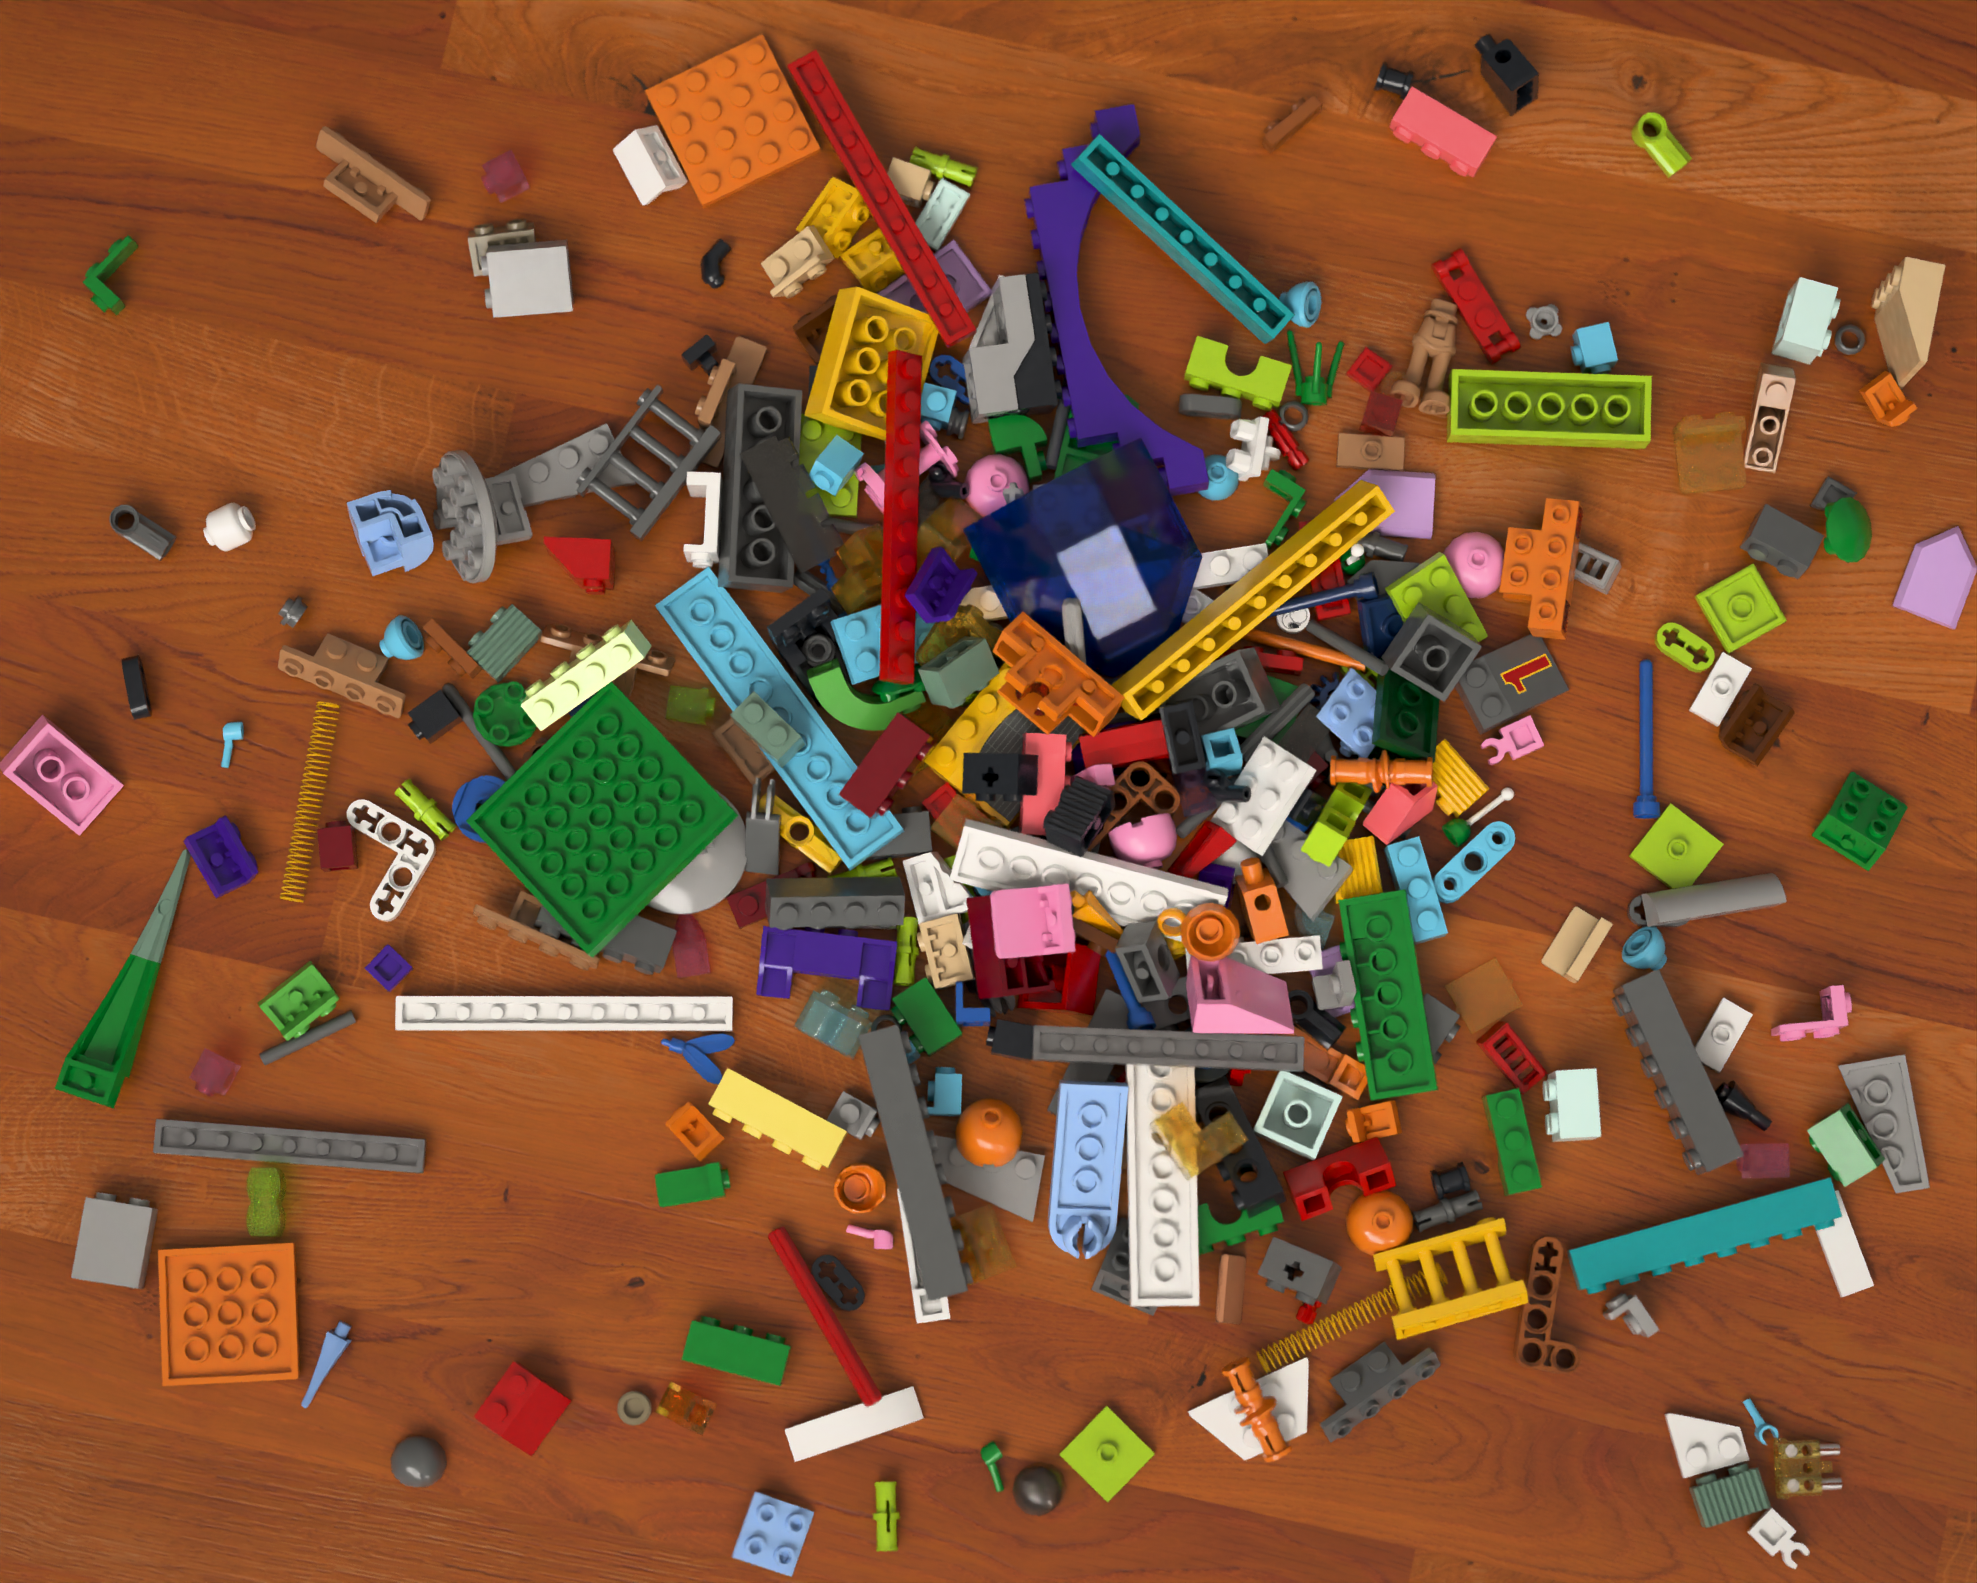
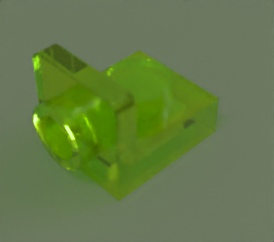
M670 685L665 718L666 720L706 725L707 717H713L715 697H710L711 692L709 688L695 689Z

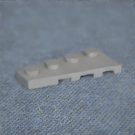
M606 423L497 476L515 473L522 496L523 508L543 504L546 501L572 498L579 495L576 491L579 487L576 481L587 467L592 470L615 439ZM611 463L598 478L610 488L636 485L634 480Z
M1285 820L1270 844L1289 881L1287 885L1283 886L1284 889L1305 912L1307 917L1314 922L1352 873L1353 868L1338 856H1336L1330 867L1312 860L1306 853L1300 850L1308 835ZM1256 853L1257 857L1265 865L1262 856Z
M1899 1055L1839 1065L1838 1068L1867 1132L1885 1158L1882 1165L1895 1193L1930 1188L1906 1056Z
M935 1135L938 1151L932 1152L935 1164L942 1163L948 1184L1033 1222L1045 1155L1018 1151L1011 1161L1002 1166L994 1167L995 1164H983V1167L964 1159L957 1149L956 1139Z

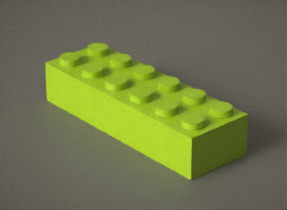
M1452 369L1448 377V395L1451 397L1450 412L1447 413V442L1645 449L1651 441L1652 376Z

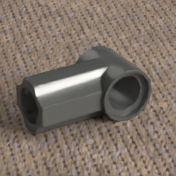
M129 505L115 507L109 516L112 529L120 537L132 542L159 561L168 554L177 538ZM122 515H134L135 522L131 528L123 530L118 527V520Z

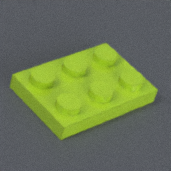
M801 414L797 514L857 518L859 481L855 474L851 476L836 496L820 489L808 476L815 460L836 435L861 451L862 434L834 427Z
M1438 552L1385 588L1403 623H1405L1418 602L1471 633L1478 642L1488 637L1446 556L1441 552Z

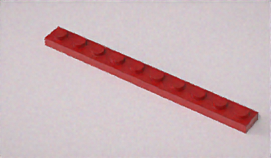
M815 49L788 64L787 68L946 347L949 348L977 333L974 324L817 50Z
M894 350L888 352L879 680L908 685L914 683L916 610L904 595L917 575L922 356Z

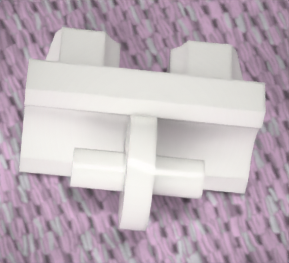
M1260 416L1253 420L1238 419L1231 424L1230 436L1233 439L1242 441L1241 450L1234 448L1228 451L1226 467L1238 473L1240 481L1246 482L1249 477H1259L1261 470H1268L1270 461L1280 459V450L1272 447L1273 437L1267 436L1268 418Z

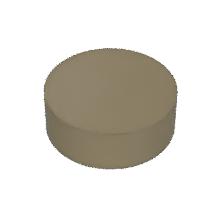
M638 1391L624 1394L617 1405L620 1419L629 1425L644 1423L650 1417L652 1411L650 1399L644 1393Z

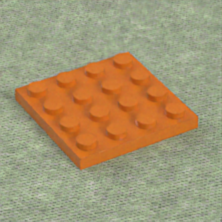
M763 34L645 90V94L702 208H706L821 152Z
M295 1243L158 1250L162 1386L300 1379Z

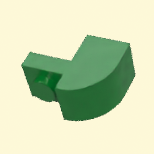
M1007 415L988 420V429L994 454L1007 456L1021 452L1029 484L1042 481V471L1047 470L1043 451H1036L1037 448L1047 446V437L1042 427L1033 419L1023 415Z

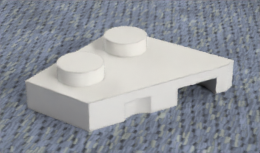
M937 851L903 860L918 924L957 913L968 912L966 898L973 896L962 883L949 880L952 870Z
M1673 1413L1664 1414L1682 1478L1749 1460L1740 1427Z

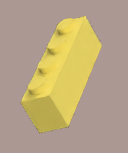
M728 1068L709 1102V1105L715 1108L712 1113L714 1116L728 1123L731 1122L732 1118L744 1124L742 1130L758 1139H760L762 1134L774 1139L771 1146L790 1155L792 1150L804 1155L801 1162L818 1171L822 1165L829 1169L847 1135V1131Z

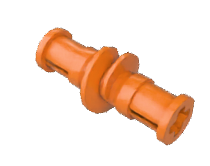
M1382 750L1379 760H1376V758L1337 759V756L1331 755L1330 784L1331 786H1336L1337 782L1358 783L1359 785L1373 783L1375 793L1380 792L1383 783H1385L1387 789H1390V783L1395 785L1427 784V787H1432L1433 757H1427V760H1406V758L1390 760L1387 750Z
M1244 1357L1229 1363L1222 1368L1221 1372L1223 1376L1228 1377L1235 1391L1234 1395L1238 1403L1241 1404L1233 1410L1234 1413L1246 1414V1417L1239 1422L1240 1426L1243 1427L1251 1424V1430L1265 1453L1263 1455L1264 1461L1272 1462L1291 1452L1292 1446L1290 1443L1285 1442L1279 1429V1423L1271 1413L1277 1405V1400L1273 1396H1263L1262 1388L1259 1382H1256L1249 1365L1251 1362L1248 1357Z

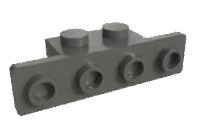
M1383 1342L1330 1379L1332 1387L1346 1406L1320 1423L1328 1440L1333 1442L1337 1438L1345 1437L1361 1421L1374 1417L1381 1407L1391 1400L1399 1399L1405 1395L1411 1386L1420 1380L1431 1377L1441 1365L1431 1347L1427 1348L1402 1365L1387 1344Z

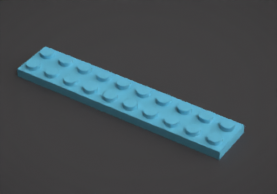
M709 567L655 605L732 712L754 691L802 737L805 745L783 768L762 749L761 751L849 870L855 868L904 832V829L890 810L884 817L878 815L876 819H872L838 795L858 767L724 587H718V578Z

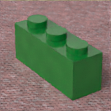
M702 1315L700 1322L692 1320L681 1360L778 1386L782 1385L792 1346L785 1345L786 1338L769 1333L766 1334L765 1339L752 1336L754 1329L735 1324L733 1330L720 1328V1320Z

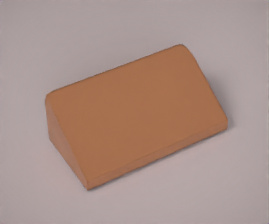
M1228 1254L1220 1256L1215 1313L1216 1323H1241L1246 1268L1245 1257Z

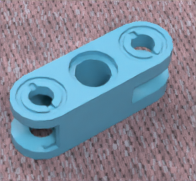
M1492 822L1434 876L1432 880L1439 902L1448 904L1457 901L1512 849L1516 838L1511 826L1505 822ZM1492 836H1499L1502 840V843L1499 845L1495 844L1492 840ZM1469 854L1478 856L1481 860L1480 870H1469L1464 863L1465 856ZM1444 881L1452 882L1454 889L1447 890L1444 887Z

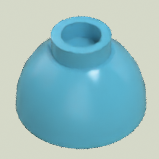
M1302 282L1293 286L1288 292L1281 293L1279 300L1295 314L1291 319L1293 323L1309 328L1316 322L1321 309V293L1314 282Z
M1210 455L1205 457L1209 485L1208 490L1199 491V494L1206 499L1214 501L1228 498L1238 487V473L1226 467V456Z
M398 615L391 620L384 632V639L379 642L381 651L388 658L395 656L399 659L411 660L421 657L424 652V640L419 628L410 618L403 615Z
M1655 926L1643 927L1634 932L1623 946V961L1637 969L1650 968L1656 971L1662 968L1667 961V956L1664 954L1665 941L1658 928Z

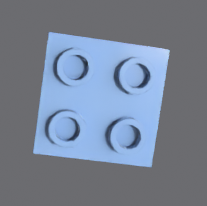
M1353 668L1349 669L1316 717L1341 739V748L1339 750L1344 756L1351 757V755L1357 754L1360 758H1367L1376 746L1372 744L1376 690Z
M754 1492L731 1557L792 1577L814 1512L772 1498L766 1494Z

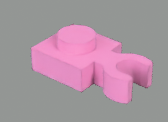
M1527 716L1501 728L1499 733L1502 739L1489 738L1480 745L1481 749L1488 746L1496 748L1497 756L1487 761L1489 765H1494L1502 760L1505 753L1509 752L1512 760H1516L1542 748L1544 743L1531 716Z

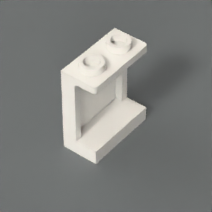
M687 471L686 485L690 497H705L706 508L704 543L702 545L684 544L683 552L687 562H693V567L712 568L713 563H719L723 479L721 473Z

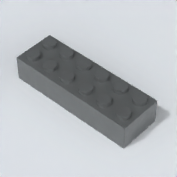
M740 383L727 390L718 587L783 593L793 588L802 390Z
M1659 969L1613 991L1615 997L1611 999L1615 1011L1619 1017L1624 1015L1629 1025V1028L1626 1029L1627 1037L1633 1047H1639L1643 1059L1640 1060L1642 1070L1646 1077H1652L1656 1084L1657 1090H1654L1655 1098L1660 1108H1666L1672 1119L1668 1121V1126L1675 1140L1681 1139L1686 1150L1682 1152V1156L1690 1171L1695 1170L1696 1174L1699 1175L1743 1157L1744 1154Z

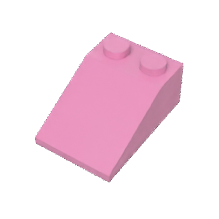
M44 715L35 722L0 762V769L5 776L79 836L124 786Z

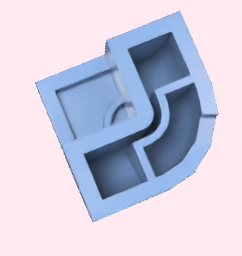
M391 490L347 502L351 524L358 545L366 559L372 576L401 566L407 572L426 561L433 552L434 542L432 533L422 509L415 499L411 500L404 495L393 494Z

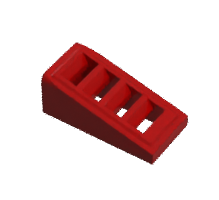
M1206 820L1169 867L1167 873L1191 879L1231 848L1237 840L1221 826Z
M1498 1021L1476 1040L1478 1046L1516 1089L1519 1088L1521 1095H1524L1548 1074L1507 1022ZM1504 1035L1506 1038L1494 1048L1492 1045ZM1513 1045L1515 1049L1502 1058L1500 1055ZM1522 1055L1524 1059L1511 1070L1509 1065ZM1531 1065L1533 1070L1520 1081L1517 1076Z

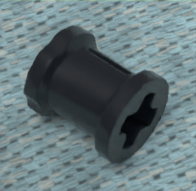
M1383 62L1374 90L1379 91L1383 89L1400 95V99L1404 100L1407 96L1414 71L1409 70L1406 73L1388 67V63Z
M1463 1162L1457 1163V1166L1440 1172H1437L1435 1169L1430 1171L1432 1186L1438 1200L1442 1199L1444 1194L1462 1189L1465 1192L1471 1190L1469 1177Z

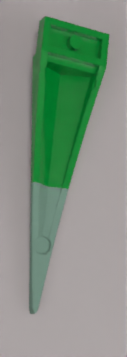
M188 849L183 850L147 925L119 975L88 1025L67 1054L55 1086L56 1090L114 1109L124 1078H129L190 861L191 854Z

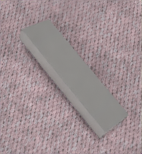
M1773 873L1641 894L1647 927L1769 908L1787 902L1783 886L1778 877Z

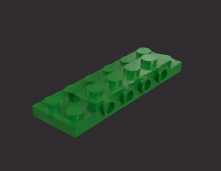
M1406 890L1338 900L1345 938L1344 942H1340L1341 957L1343 961L1350 960L1357 990L1354 997L1356 1008L1350 1009L1353 1028H1359L1361 1041L1356 1042V1051L1359 1062L1364 1061L1370 1100L1374 1101L1439 1090Z

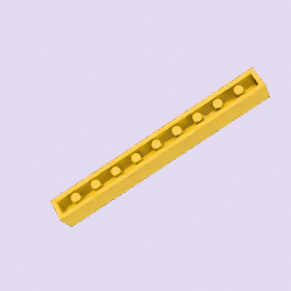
M1360 480L1111 686L1125 697L1121 704L1124 711L1142 721L1348 551L1354 544L1394 513L1395 510L1379 486Z

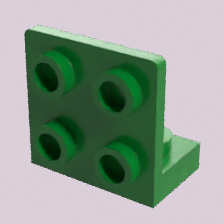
M1850 772L1831 808L1816 826L1811 836L1869 871L1886 850L1907 810V805L1858 774Z

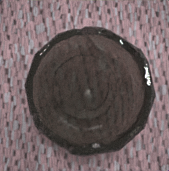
M1034 1462L1023 1468L1016 1475L1012 1493L1015 1503L1025 1513L1041 1516L1055 1510L1062 1503L1067 1485L1063 1473L1053 1464Z

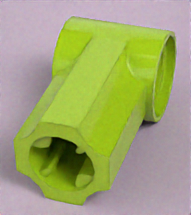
M1655 112L1647 113L1633 126L1631 134L1634 143L1648 152L1668 178L1692 160L1690 155L1667 129V123L1660 114ZM1642 125H1652L1656 130V136L1649 137L1644 134Z

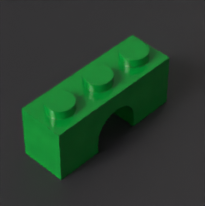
M1519 1088L1482 1097L1488 1127L1493 1133L1499 1160L1497 1165L1504 1195L1508 1196L1542 1188Z
M1208 1203L1198 1205V1256L1214 1251L1212 1244L1226 1241L1227 1247L1247 1241L1245 1234L1258 1230L1259 1236L1279 1231L1277 1224L1284 1222L1280 1206L1277 1205L1252 1218H1249L1245 1209H1242L1241 1215L1236 1222L1221 1224L1212 1217Z

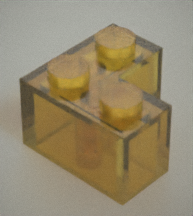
M949 498L923 522L918 530L917 573L932 548L943 547L955 563L967 547L970 549L973 546L977 537L981 534L978 528L985 518L961 499Z
M877 523L854 532L836 552L847 571L831 587V590L847 615L881 604L883 529Z
M1183 1102L1149 1124L1187 1181L1248 1141V1138L1230 1112L1201 1130Z

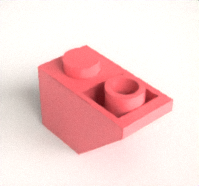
M1434 782L1432 787H1427V784L1395 785L1390 783V789H1386L1363 821V826L1388 845L1433 811L1438 785Z

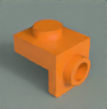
M1887 371L1881 373L1859 390L1876 420L1890 427L1903 424L1910 418V414L1917 409L1913 401L1905 398L1892 374Z
M1395 1100L1347 1110L1346 1129L1354 1143L1364 1142L1374 1137L1379 1139L1402 1134Z
M690 1101L676 1109L671 1118L665 1123L699 1161L705 1158L725 1139Z

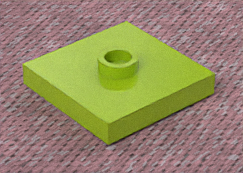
M1754 563L1695 596L1697 603L1727 654L1787 621Z
M1670 803L1629 857L1667 887L1674 889L1692 886L1724 844Z
M1106 1406L1059 1455L1108 1503L1155 1453Z

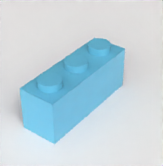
M1420 837L1387 845L1384 853L1395 890L1405 889L1407 892L1415 945L1444 937L1448 930Z

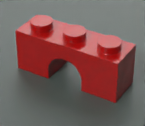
M1378 1137L1283 1172L1289 1195L1301 1221L1333 1210L1330 1195L1340 1186L1355 1185L1361 1189L1364 1197L1396 1186L1390 1161Z

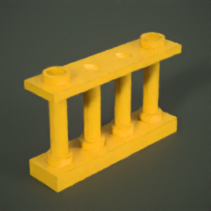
M1494 1217L1485 1218L1478 1221L1476 1226L1373 1255L1376 1271L1388 1270L1400 1311L1397 1313V1316L1392 1317L1397 1340L1528 1303L1524 1280L1515 1281L1511 1279L1498 1237L1507 1235L1504 1218L1497 1220ZM1485 1241L1498 1284H1496L1495 1288L1483 1291L1478 1288L1466 1246ZM1453 1251L1465 1290L1463 1297L1453 1300L1445 1297L1433 1258L1435 1255ZM1420 1260L1433 1302L1430 1306L1417 1310L1416 1307L1412 1306L1400 1265Z

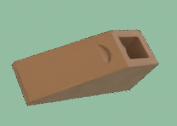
M1760 363L1753 393L1742 468L1770 473L1776 472L1796 381L1793 368Z

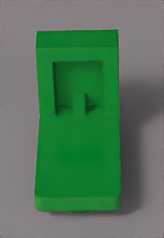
M129 235L124 240L120 238L115 241L108 250L109 255L101 263L96 262L87 270L85 274L86 279L83 281L88 290L94 294L90 300L104 313L110 309L116 316L126 306L103 283L138 248L137 243Z
M1271 469L1263 484L1264 487L1290 502L1265 541L1268 550H1270L1274 543L1280 546L1289 531L1285 524L1291 515L1297 518L1307 501L1302 499L1306 489L1296 484L1297 479L1282 469L1279 472Z
M720 1162L655 1175L660 1207L726 1197L725 1189L731 1188L728 1168L722 1169Z

